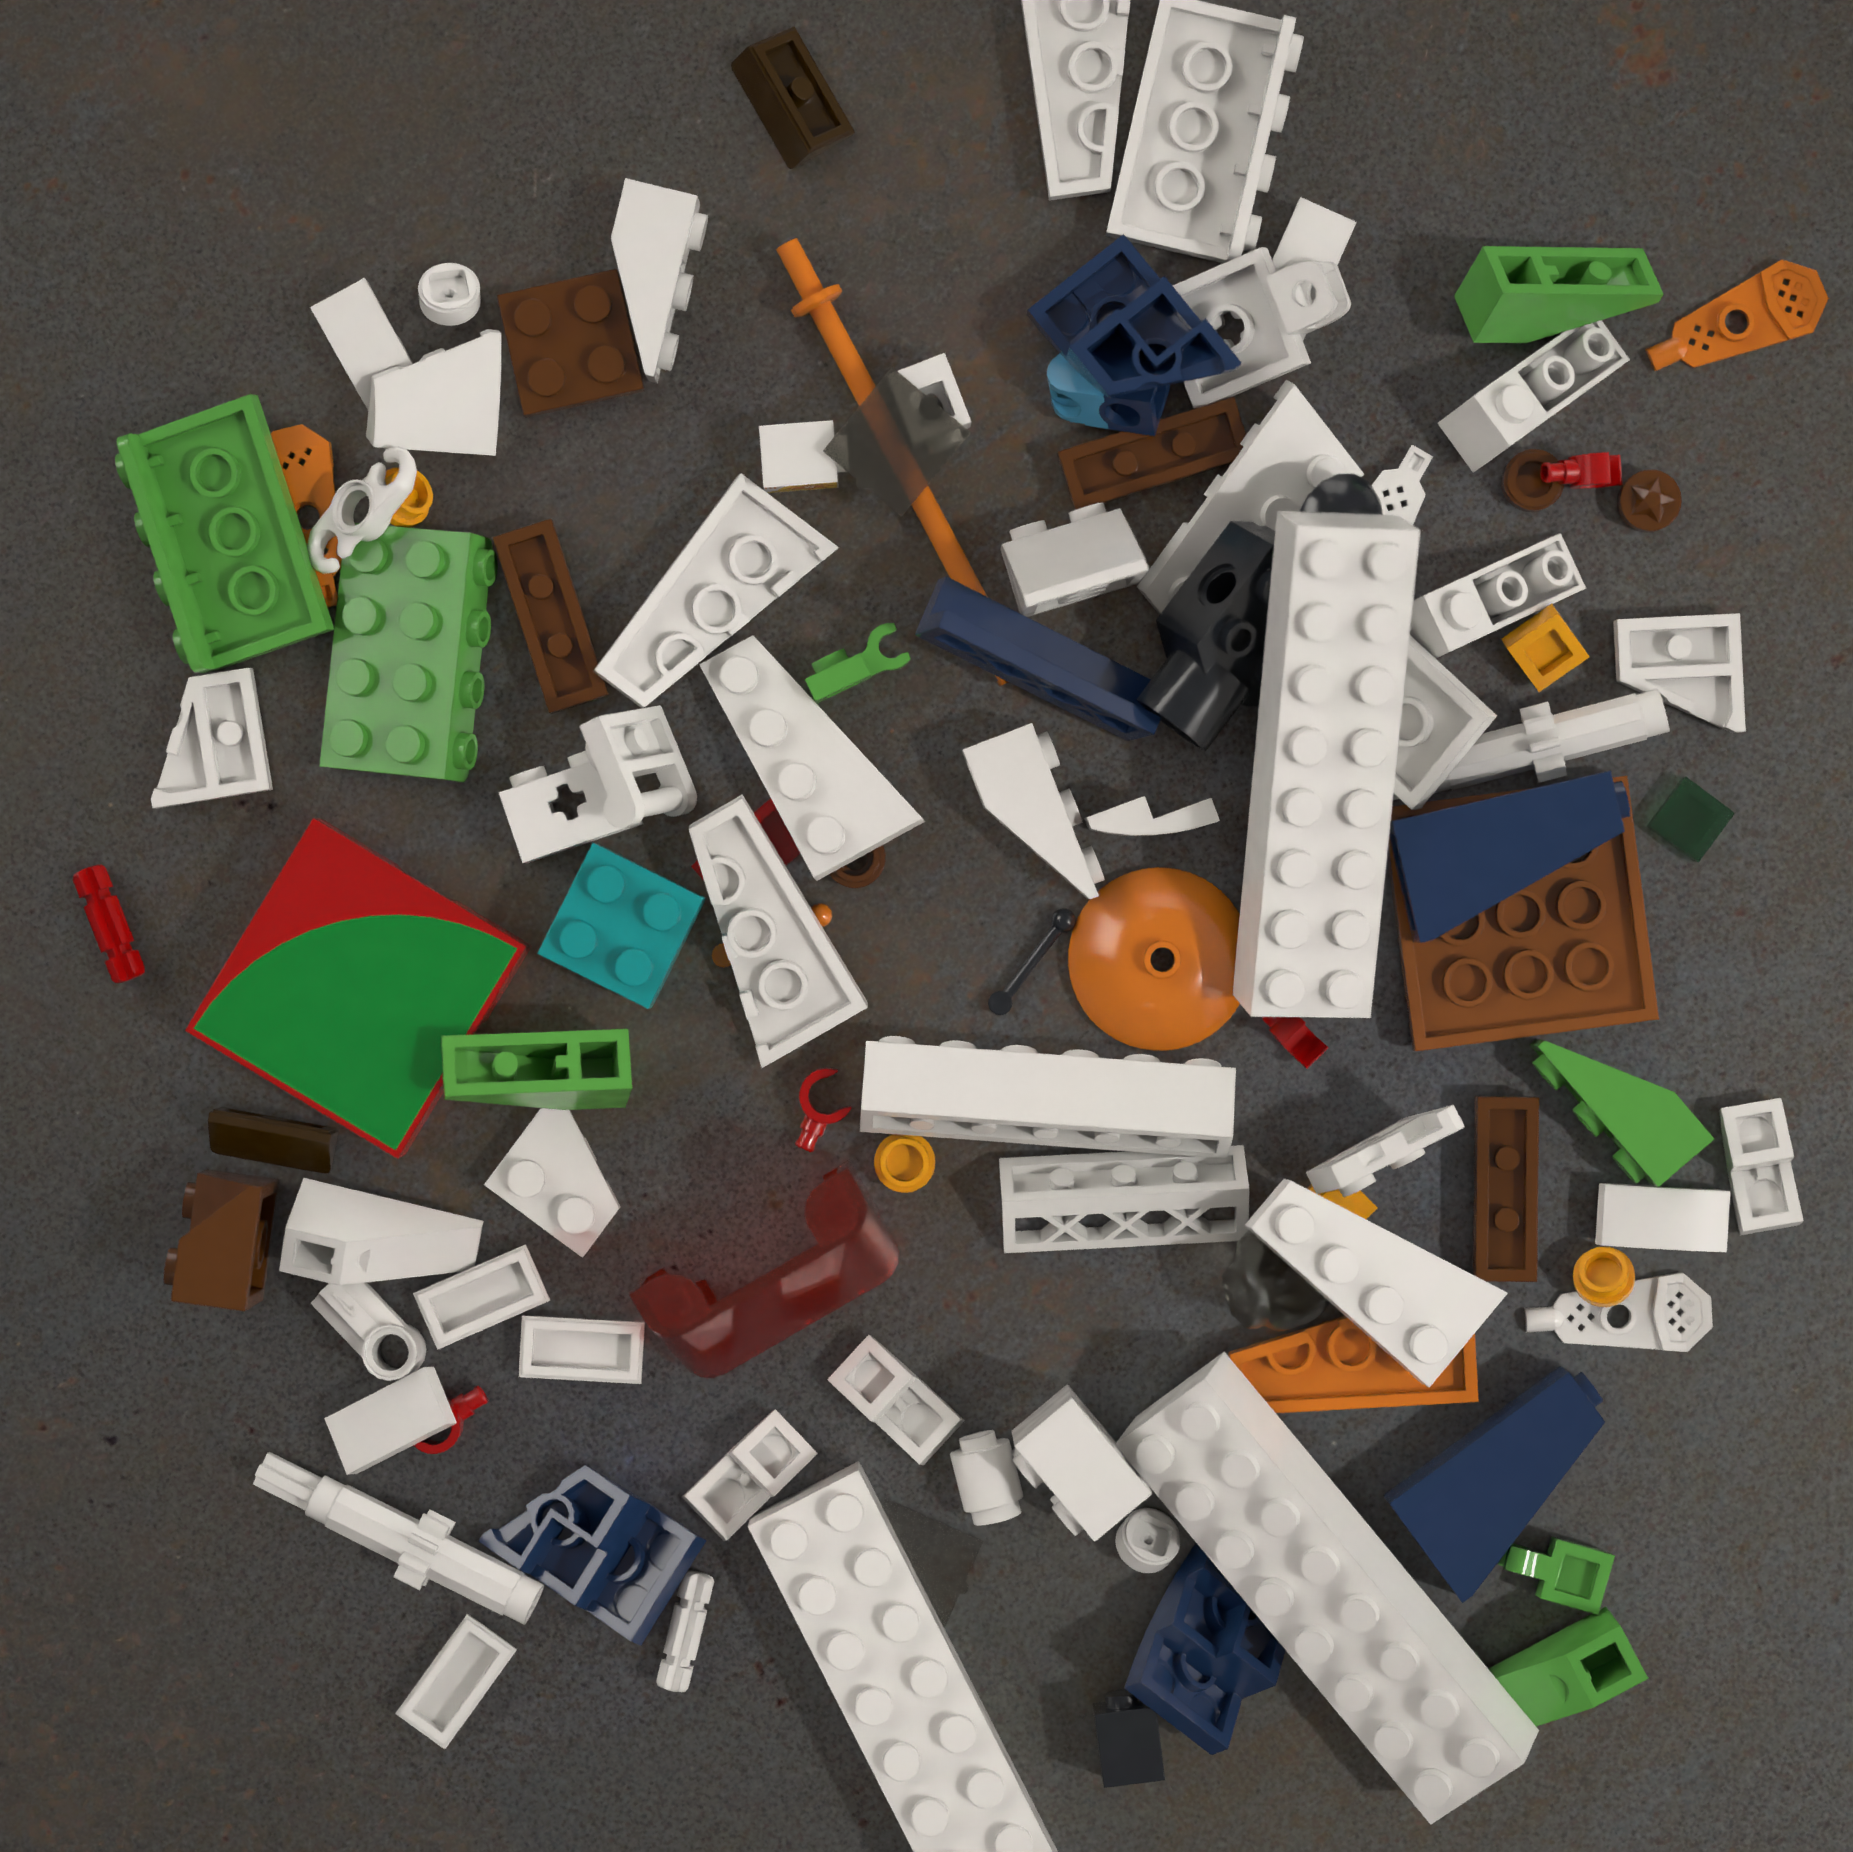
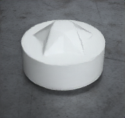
M457 263L438 264L428 269L419 281V305L421 311L429 320L440 325L453 326L467 322L478 312L481 303L480 283L475 273L469 268Z
M1142 1508L1132 1512L1120 1525L1116 1533V1548L1121 1559L1132 1569L1142 1573H1155L1164 1569L1177 1555L1180 1548V1533L1174 1521L1162 1511L1153 1508Z

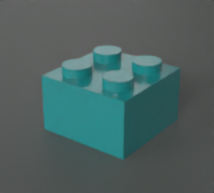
M592 843L537 954L650 1009L653 1007L707 898L598 843Z

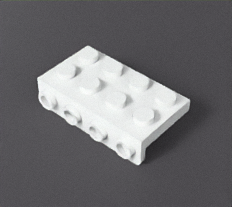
M1199 0L1159 1L1105 236L1118 239L1124 234L1130 242L1220 263H1226L1241 257L1243 251L1251 252L1255 250L1262 222V216L1251 214L1256 191L1268 193L1276 156L1265 154L1270 131L1282 132L1290 96L1279 94L1284 70L1296 72L1304 36L1293 34L1296 17L1284 15L1282 20Z

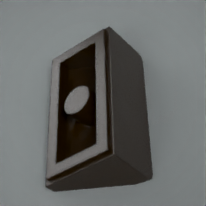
M795 26L748 46L731 63L733 73L790 169L806 163L855 133Z
M226 1107L213 1109V1111L209 1112L208 1117L210 1148L215 1154L322 1174L330 1173L332 1170L339 1131H336L335 1127Z

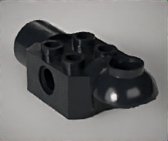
M1337 474L1322 481L1307 496L1299 511L1383 515L1381 500L1369 481L1356 474ZM1230 521L1156 619L1167 659L1136 699L1147 711L1161 717L1160 721L1205 752L1240 705L1259 707L1275 531L1267 526H1259L1254 522Z

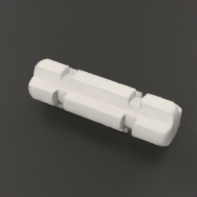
M687 1571L680 1582L677 1596L681 1599L680 1602H675L663 1653L667 1654V1657L661 1660L656 1680L657 1685L663 1689L673 1692H686L689 1688L694 1667L690 1665V1661L696 1659L707 1610L703 1607L704 1604H709L714 1585L713 1577L698 1571Z

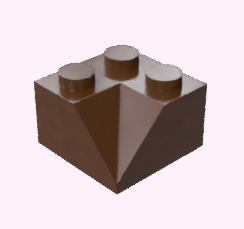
M206 1169L197 1173L196 1183H187L183 1198L182 1217L191 1219L190 1231L179 1239L178 1248H169L164 1267V1284L173 1286L172 1302L247 1311L263 1301L280 1179Z

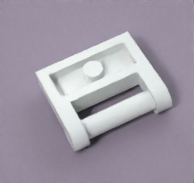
M661 705L602 715L580 725L586 741L585 750L587 758L593 768L598 771L608 795L604 802L603 810L605 818L613 827L626 828L637 825L642 821L643 817L661 813L675 817L688 814L694 809L697 803L696 789ZM656 773L661 784L659 789L640 793L634 777Z

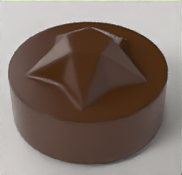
M1643 470L1629 477L1621 486L1617 497V507L1622 520L1632 529L1645 533L1656 532L1670 525L1678 516L1682 504L1681 492L1675 480L1659 470Z

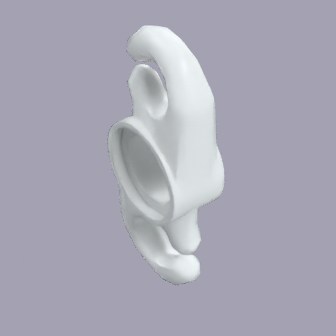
M394 447L386 449L383 453L384 460L387 463H399V472L395 480L390 484H385V465L378 462L371 466L363 480H350L337 490L331 505L310 531L307 549L311 565L316 571L328 574L337 572L340 567L339 561L336 558L327 559L324 557V549L331 538L337 536V555L344 559L352 554L355 546L360 541H373L386 531L392 516L414 487L417 469L415 460L408 450ZM368 496V513L361 523L355 525L353 519L355 507L363 497Z

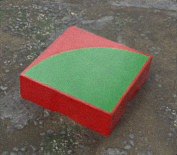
M313 818L185 1031L399 1159L407 1154L444 1093L441 1036L474 1035L476 1030L488 1020L532 945L463 903L446 898L405 873L395 862L327 821Z

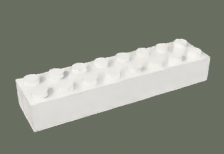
M1277 511L1233 982V996L1250 1016L1371 1018L1420 530L1399 515Z
M1225 1352L1221 1353L1133 1419L1116 1442V1447L1430 1824H1433L1525 1763L1539 1732L1538 1728Z
M858 1461L753 1514L749 1519L748 1528L913 1852H1058L860 1462Z

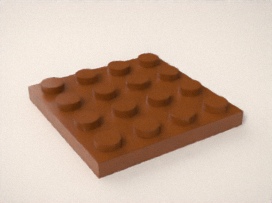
M1628 776L1612 777L1613 782H1623L1628 796L1630 817L1622 818L1625 832L1431 941L1413 942L1389 840L1387 858L1413 1051L1659 1020ZM1527 789L1426 802L1421 809L1411 810L1407 805L1392 806L1391 821Z

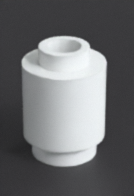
M994 1430L976 1432L960 1438L961 1448L950 1453V1458L964 1512L971 1513L974 1525L994 1524L1021 1514L1018 1500L1023 1498V1492L1016 1465L1012 1461L1014 1457L1010 1440L1007 1438L996 1439Z

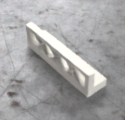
M1244 1145L1231 1146L1227 1159L1130 1151L999 1158L1004 1253L1248 1240L1249 1229L1244 1226L1249 1220V1183ZM1235 1207V1219L1208 1221L1201 1216L1210 1208ZM1164 1210L1172 1215L1164 1223L1147 1224L1139 1219L1149 1211ZM1088 1214H1104L1111 1219L1102 1227H1085L1078 1222ZM1042 1217L1050 1222L1041 1230L1016 1231L1015 1218Z

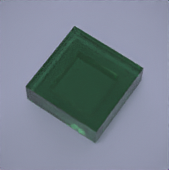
M1682 777L1647 824V827L1692 861L1700 862L1735 812L1688 777Z

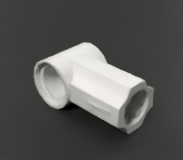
M367 1282L340 1286L329 1283L311 1302L313 1307L363 1358V1363L368 1371L378 1379L390 1381L406 1377L417 1371L424 1362L427 1349L425 1339L420 1331L412 1325L406 1324ZM389 1334L398 1335L408 1346V1359L401 1368L390 1367L381 1357V1343Z

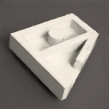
M540 1108L484 1184L582 1258L620 1209V1205L608 1181L605 1180L596 1162L597 1159L586 1138L583 1137L570 1110Z

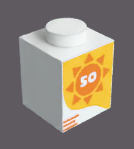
M833 420L759 426L763 487L765 492L776 493L839 488L837 473L849 472L847 435H834Z

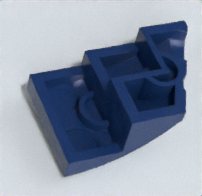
M1124 234L1031 306L1026 314L1053 347L1106 397L1233 372L1242 364L1205 318L1201 321L1167 278L1165 276L1161 279Z
M584 1465L563 1479L555 1491L541 1494L526 1504L527 1510L500 1529L491 1528L483 1533L478 1542L518 1570L532 1575L573 1605L588 1611L629 1641L642 1645L707 1540L593 1468Z
M1196 1543L1175 1574L1152 1617L1134 1658L1124 1688L1210 1755H1214L1229 1748L1242 1699L1276 1686L1286 1650Z

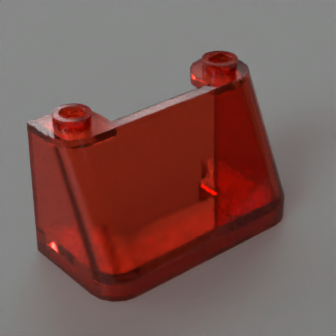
M850 1160L822 1175L824 1181L810 1192L805 1203V1218L808 1227L818 1242L813 1247L721 1300L716 1296L706 1277L693 1282L681 1274H669L664 1266L639 1280L633 1287L629 1295L645 1323L691 1373L704 1378H715L724 1375L875 1288L894 1273L898 1265L899 1256L896 1240Z

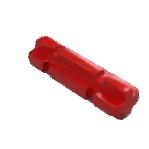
M93 865L76 872L72 880L79 898H85L88 904L83 908L100 952H106L109 959L104 962L111 980L115 983H124L145 973V966L138 949L132 950L130 943L134 941L117 895L111 896L109 888H112L113 885L107 869L103 865Z

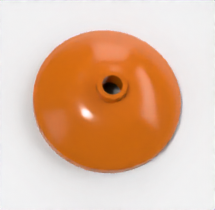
M1155 867L1136 870L1119 876L1098 891L1099 896L1090 899L1079 914L1071 933L1068 948V970L1071 985L1079 1004L1087 1016L1097 1027L1112 1038L1132 1047L1152 1051H1167L1188 1047L1206 1039L1219 1030L1230 1019L1240 1004L1233 996L1240 914L1230 899L1204 878L1173 868ZM1161 947L1169 949L1174 958L1171 968L1164 972L1155 970L1150 961L1153 951Z

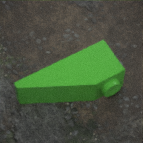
M1483 246L1454 297L1473 343H1529L1659 303L1664 294L1643 248Z
M628 1029L441 1036L444 1100L557 1110L626 1108L632 1091Z

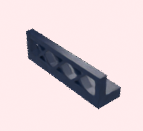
M948 577L938 579L915 633L916 636L1126 741L1155 734L1161 717L1147 711L1136 700L1151 679Z

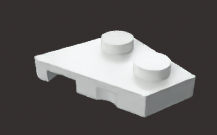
M1740 613L1617 619L1613 621L1616 682L1640 693L1659 689L1663 703L1731 733L1746 732Z
M244 668L189 677L180 704V716L176 727L172 730L166 749L168 754L158 786L154 788L151 797L152 808L158 809L273 790L253 669Z
M1454 1105L1405 1117L1307 1171L1306 1174L1316 1194L1339 1189L1342 1196L1346 1197L1376 1181L1373 1175L1374 1172L1388 1165L1392 1169H1396L1418 1159L1425 1154L1424 1147L1457 1132L1465 1126Z

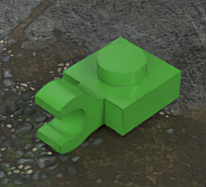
M885 623L876 627L871 632L867 647L862 653L849 658L843 648L811 664L815 674L806 678L805 681L816 704L854 687L881 672L901 669L911 660L908 652L902 653L895 658H887L879 650L880 641L885 636L897 631L894 623Z
M1552 1536L1547 1554L1513 1543L1497 1564L1504 1566L1503 1569L1539 1579L1535 1595L1540 1599L1598 1615L1615 1555Z

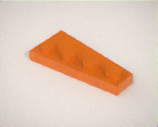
M1346 1316L1228 1352L1229 1358L1275 1413L1479 1402L1475 1333L1430 1388L1421 1384Z

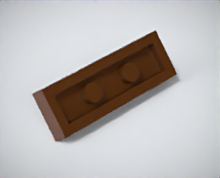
M1231 397L1161 419L1155 436L1122 431L1058 451L1057 456L1074 510L1097 503H1108L1232 464L1243 448L1240 443L1246 436L1235 398Z
M547 519L492 537L549 713L554 714L609 696L605 680L593 672L599 661L553 520Z
M1475 1096L1473 1275L1484 1281L1537 1282L1539 1097Z

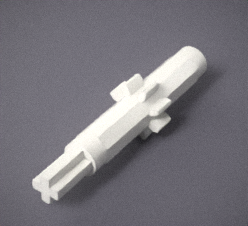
M1656 689L1637 695L1631 694L1552 715L1548 701L1521 708V724L1483 733L1433 794L1450 789L1453 791L1533 769L1536 771L1538 783L1567 776L1564 761L1647 740L1648 737L1670 732L1660 691ZM1393 793V800L1400 799Z
M271 1452L267 1453L263 1463L259 1465L255 1473L256 1478L253 1485L305 1510L306 1516L324 1524L325 1527L396 1562L399 1566L393 1577L419 1591L422 1586L427 1585L430 1579L500 1615H506L524 1625L540 1599L544 1584L524 1575V1572L452 1537L450 1533L456 1522L430 1509L427 1514L424 1513L421 1519L418 1520L348 1484L344 1485L326 1475L321 1478Z

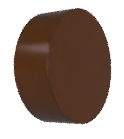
M1529 449L1518 453L1505 465L1501 476V488L1507 501L1515 508L1525 512L1541 511L1554 504L1561 496L1565 484L1543 482L1540 470L1545 462L1557 463V458L1544 450Z

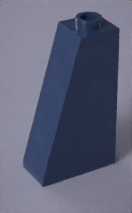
M1611 771L1600 772L1391 821L1389 840L1413 942L1422 943L1434 940L1625 832L1622 818L1630 817V806L1623 782H1613Z
M1561 1366L1557 1367L1383 1495L1462 1603L1474 1595L1604 1425V1419L1595 1408L1603 1402V1399L1583 1372L1572 1377L1567 1370Z

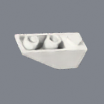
M625 178L611 241L644 373L649 382L658 383L661 369L671 371L674 364L679 335L670 333L675 309L682 311L687 309L694 275L684 273L689 250H701L708 215L699 213L700 202L697 195Z
M1602 320L1565 331L1472 396L1439 421L1438 425L1474 473L1630 359Z
M1561 533L1413 600L1410 635L1436 659L1539 611L1551 603L1554 604L1584 590L1586 587Z
M1030 723L963 749V756L984 809L1087 899L1098 897L1095 884L1105 879L1092 846L1082 850L1079 846L1073 826L1083 822L1070 789L1061 792L1057 789L1050 769L1060 766V762L1048 732L1037 735L1033 724Z
M303 1178L285 1227L279 1271L339 1286L463 1272L476 1265L484 1221Z

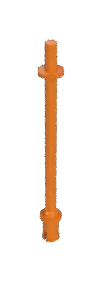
M797 238L782 244L776 251L802 298V301L791 309L794 317L811 315L950 579L987 597L832 305V302L842 293L840 285L834 284L825 289L823 288ZM996 676L998 680L996 682L999 687L1008 683V681Z

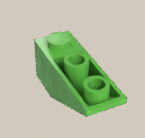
M1535 1039L1529 1044L1539 1055L1532 1062L1535 1069L1554 1090L1557 1091L1564 1085L1579 1102L1572 1109L1573 1113L1595 1137L1599 1136L1603 1131L1619 1149L1612 1155V1158L1635 1184L1644 1178L1651 1185L1661 1186L1714 1140L1713 1136L1675 1092L1545 1040Z
M1606 1606L1600 1609L1598 1615L1592 1613L1488 1668L1535 1726L1592 1709L1648 1679L1622 1627Z

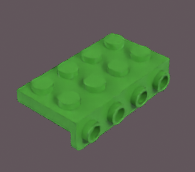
M249 394L140 434L128 433L117 438L119 453L115 455L116 469L123 484L132 490L139 511L134 515L135 527L143 544L151 548L158 569L153 575L154 584L161 601L166 606H170L177 627L173 631L175 649L182 662L186 665L189 664L193 672H215L335 630L316 571L310 562L307 543L258 395Z
M388 526L379 538L369 542L360 541L350 556L342 558L319 767L456 782L466 781L469 770L476 763L478 754V742L475 734H473L475 710L479 708L484 697V678L480 673L482 648L487 645L491 633V619L486 611L488 589L496 579L498 568L497 555L493 550L490 538L466 532Z

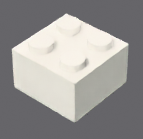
M1068 1384L1011 1431L1015 1446L1012 1450L1014 1457L1012 1461L1034 1488H1037L1043 1482L1046 1483L1055 1494L1050 1498L1054 1505L1052 1509L1075 1536L1085 1530L1095 1542L1152 1494L1149 1485L1116 1447V1441Z

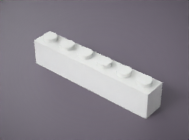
M887 1036L881 1038L879 1042L866 1041L860 1132L1227 1159L1233 1140L1236 1068L1221 1067V1064L1217 1061L1202 1058L1188 1060L1185 1064L1163 1063L1157 1057L1147 1054H1133L1126 1056L1122 1060L1099 1058L1092 1051L1080 1049L1069 1050L1062 1055L1041 1054L1036 1049L1024 1045H1010L1002 1048L1000 1051L977 1049L974 1044L965 1041H946L941 1043L940 1046L915 1044L913 1040L906 1037Z

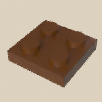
M617 268L497 295L525 418L645 391Z

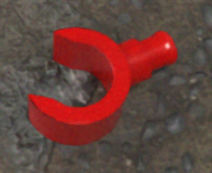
M1609 452L1575 455L1568 457L1567 460H1559L1557 463L1545 462L1540 470L1543 482L1570 484V489H1595L1623 485L1621 455L1609 456Z
M1263 1017L1262 1019L1270 1027L1269 1032L1305 1069H1308L1329 1049L1305 1025L1306 1022L1301 1017Z
M829 1067L817 1069L811 1072L803 1081L799 1092V1100L805 1116L800 1125L802 1131L795 1142L797 1147L814 1152L816 1142L819 1136H823L827 1125L842 1120L852 1109L850 1105L839 1108L832 1113H822L816 1110L810 1102L809 1091L811 1086L817 1080L828 1078L837 1073L838 1069Z
M480 1386L474 1387L473 1390L465 1395L461 1393L453 1399L447 1398L457 1423L451 1426L450 1435L446 1439L441 1441L425 1439L413 1446L427 1454H439L450 1449L461 1436L464 1420L474 1415V1410L489 1402Z

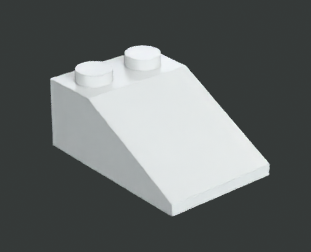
M1097 503L1069 512L1071 523L1047 530L1045 520H1041L1009 531L1012 541L1003 543L1000 549L1020 614L1030 617L1139 584L1148 572V566L1121 508L1106 512L1104 503Z

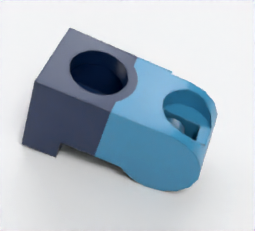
M1060 353L1051 360L1047 369L1052 407L1060 418L1074 423L1085 424V426L1155 436L1170 385L1106 397L1088 382Z

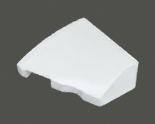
M487 329L480 332L481 337L446 351L440 348L423 355L419 362L407 367L395 366L371 377L366 437L372 446L378 448L401 447L406 450L495 456L501 386V332L499 330Z

